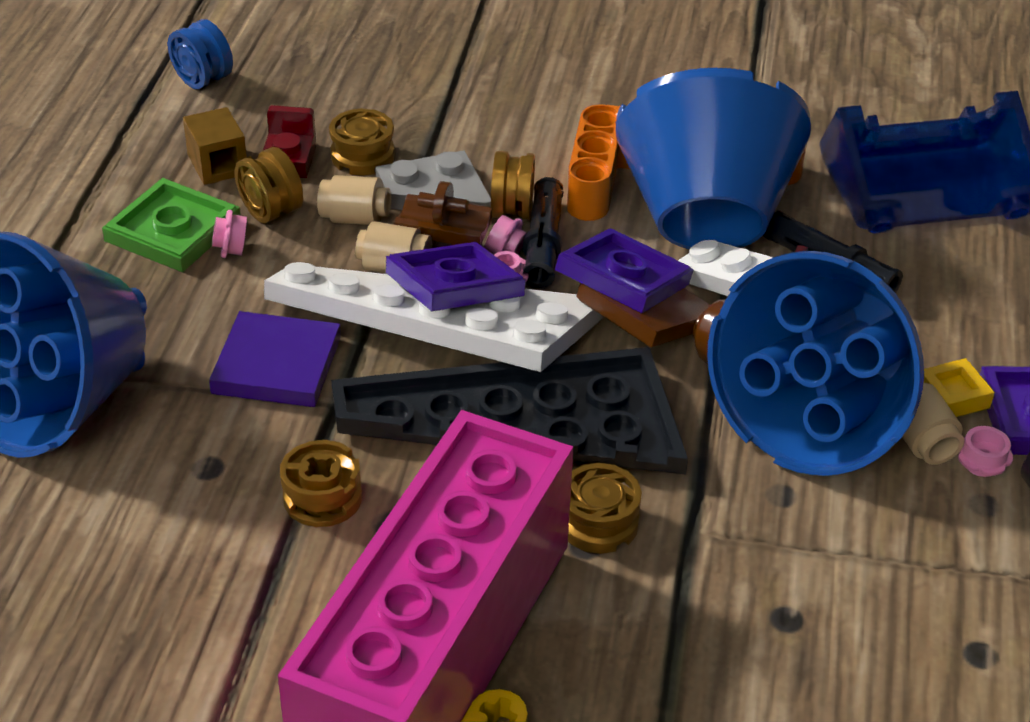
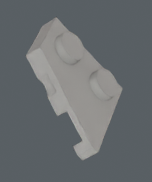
M465 150L443 152L436 156L414 160H399L393 164L375 167L376 177H380L384 187L391 190V209L402 210L407 194L419 195L420 192L435 194L440 181L453 184V197L467 199L469 204L491 207V198Z

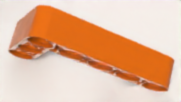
M592 105L585 108L581 113L569 164L567 211L577 219L594 221L606 216L610 208L617 168L630 169L616 139V116L621 106ZM806 147L788 185L795 184L802 177Z

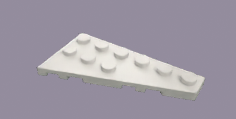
M303 262L290 263L283 270L264 280V299L539 372L543 371L604 318V316L579 301L576 297L577 294L525 289V296L431 312L388 274L315 267L312 264Z

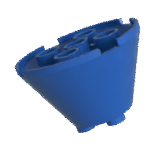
M0 232V453L12 457L25 458L41 455L60 447L132 372H136L143 367L145 363L144 348L146 342L144 315L147 310V303L139 289L129 288L118 277L26 236L12 232Z
M799 251L773 257L756 265L744 273L729 289L731 292L726 298L719 315L713 318L710 328L707 354L711 385L721 411L731 427L745 443L752 441L762 451L775 458L773 463L798 473L826 476L852 472L865 467L888 452L902 438L912 423L920 404L924 383V359L921 342L909 312L895 292L880 277L859 263L843 256L827 252Z

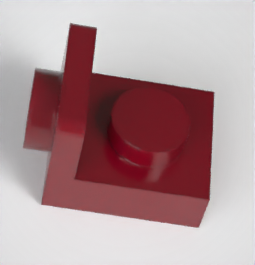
M269 106L267 111L269 133L263 151L271 147L280 148L294 164L299 177L307 178L316 149L314 110L304 107Z

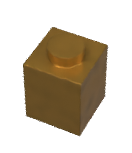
M224 107L184 116L183 124L187 154L203 185L235 178V165L238 161L247 158L245 136L229 108Z

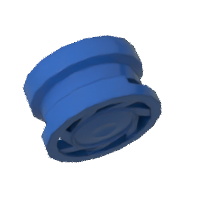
M208 19L198 20L188 28L178 29L169 35L167 46L172 65L178 76L191 88L201 89L208 85L210 79L220 80L232 72L233 56L229 43L222 31Z

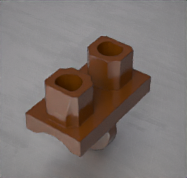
M440 181L435 194L420 192L419 195L407 194L401 214L395 218L393 223L394 225L419 228L421 234L430 235L432 238V248H434L436 241L451 245L477 242L482 245L492 221V208L469 204L467 199L453 197V184Z

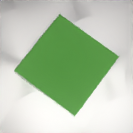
M161 178L102 227L105 242L184 272L212 247L216 217L225 218L228 210H232L233 215L241 216L240 207Z

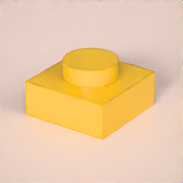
M967 358L924 369V383L932 384L937 389L956 417L991 408L995 392Z

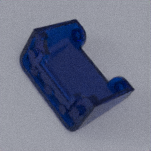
M1019 92L995 93L993 96L994 106L976 113L975 106H967L960 116L955 119L881 126L879 125L877 115L867 116L866 120L864 119L861 105L838 107L820 140L819 148L823 163L856 225L859 228L868 229L870 233H883L896 226L1002 215L1006 219H1018L1030 214V130Z

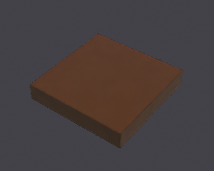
M580 283L576 295L579 301L650 348L693 334L696 319L710 305L685 288L644 313H640Z

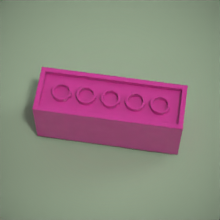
M461 410L278 674L283 722H461L471 703L478 695L485 691L568 547L573 446Z

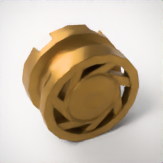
M360 108L345 111L332 119L329 125V133L333 141L330 152L332 163L338 170L346 167L350 170V175L375 174L374 169L376 166L393 163L395 158V147L392 141L394 125L392 119L385 113L374 109Z
M271 147L259 153L258 158L255 160L249 156L236 163L234 172L239 194L250 214L258 222L265 224L278 218L280 212L288 214L302 207L304 197L300 177L292 161L280 148Z
M508 151L495 152L491 184L492 218H500L502 215L506 216V214L516 215L518 213L523 220L530 221L535 177L534 153H527L526 156L521 155V157H510Z
M330 440L309 441L296 446L283 458L280 464L283 504L291 518L308 526L328 527L347 521L358 511L362 503L359 458H354L350 447L341 442ZM305 511L313 516L305 515Z
M605 463L586 464L572 470L568 542L572 546L585 552L597 554L616 552L617 545L623 542L629 545L637 536L642 491L638 480L629 471L616 465Z

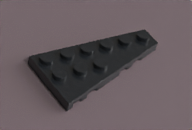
M649 347L559 356L541 372L499 362L331 380L337 433L437 445L459 412L464 410L573 446V461L605 463L618 467L684 475L687 472L688 457Z

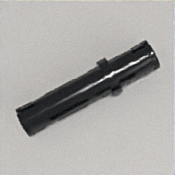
M553 177L541 178L534 185L535 192L530 231L526 233L523 240L522 250L526 256L523 274H529L526 283L534 288H545L552 284L555 279V260L558 259L562 248V240L558 231L564 191H562L563 184Z
M780 210L774 213L766 232L763 234L764 238L780 244L795 252L798 245L808 247V251L827 252L855 261L880 277L895 293L901 285L903 278L901 270L868 256L867 250L857 244L845 245L819 230L795 220Z

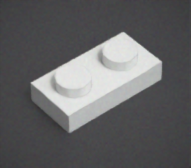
M704 240L693 245L689 253L678 261L694 269L689 284L728 296L731 292L729 291L731 286L744 273L773 257L717 242L716 240Z

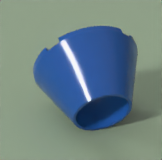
M732 68L690 69L654 79L637 89V98L627 106L622 104L616 116V139L659 232L669 242L686 249H690L693 245L704 240H716L717 242L742 248L761 238L769 226L811 134L809 109L796 91L780 81L776 83V88L754 81L753 72Z

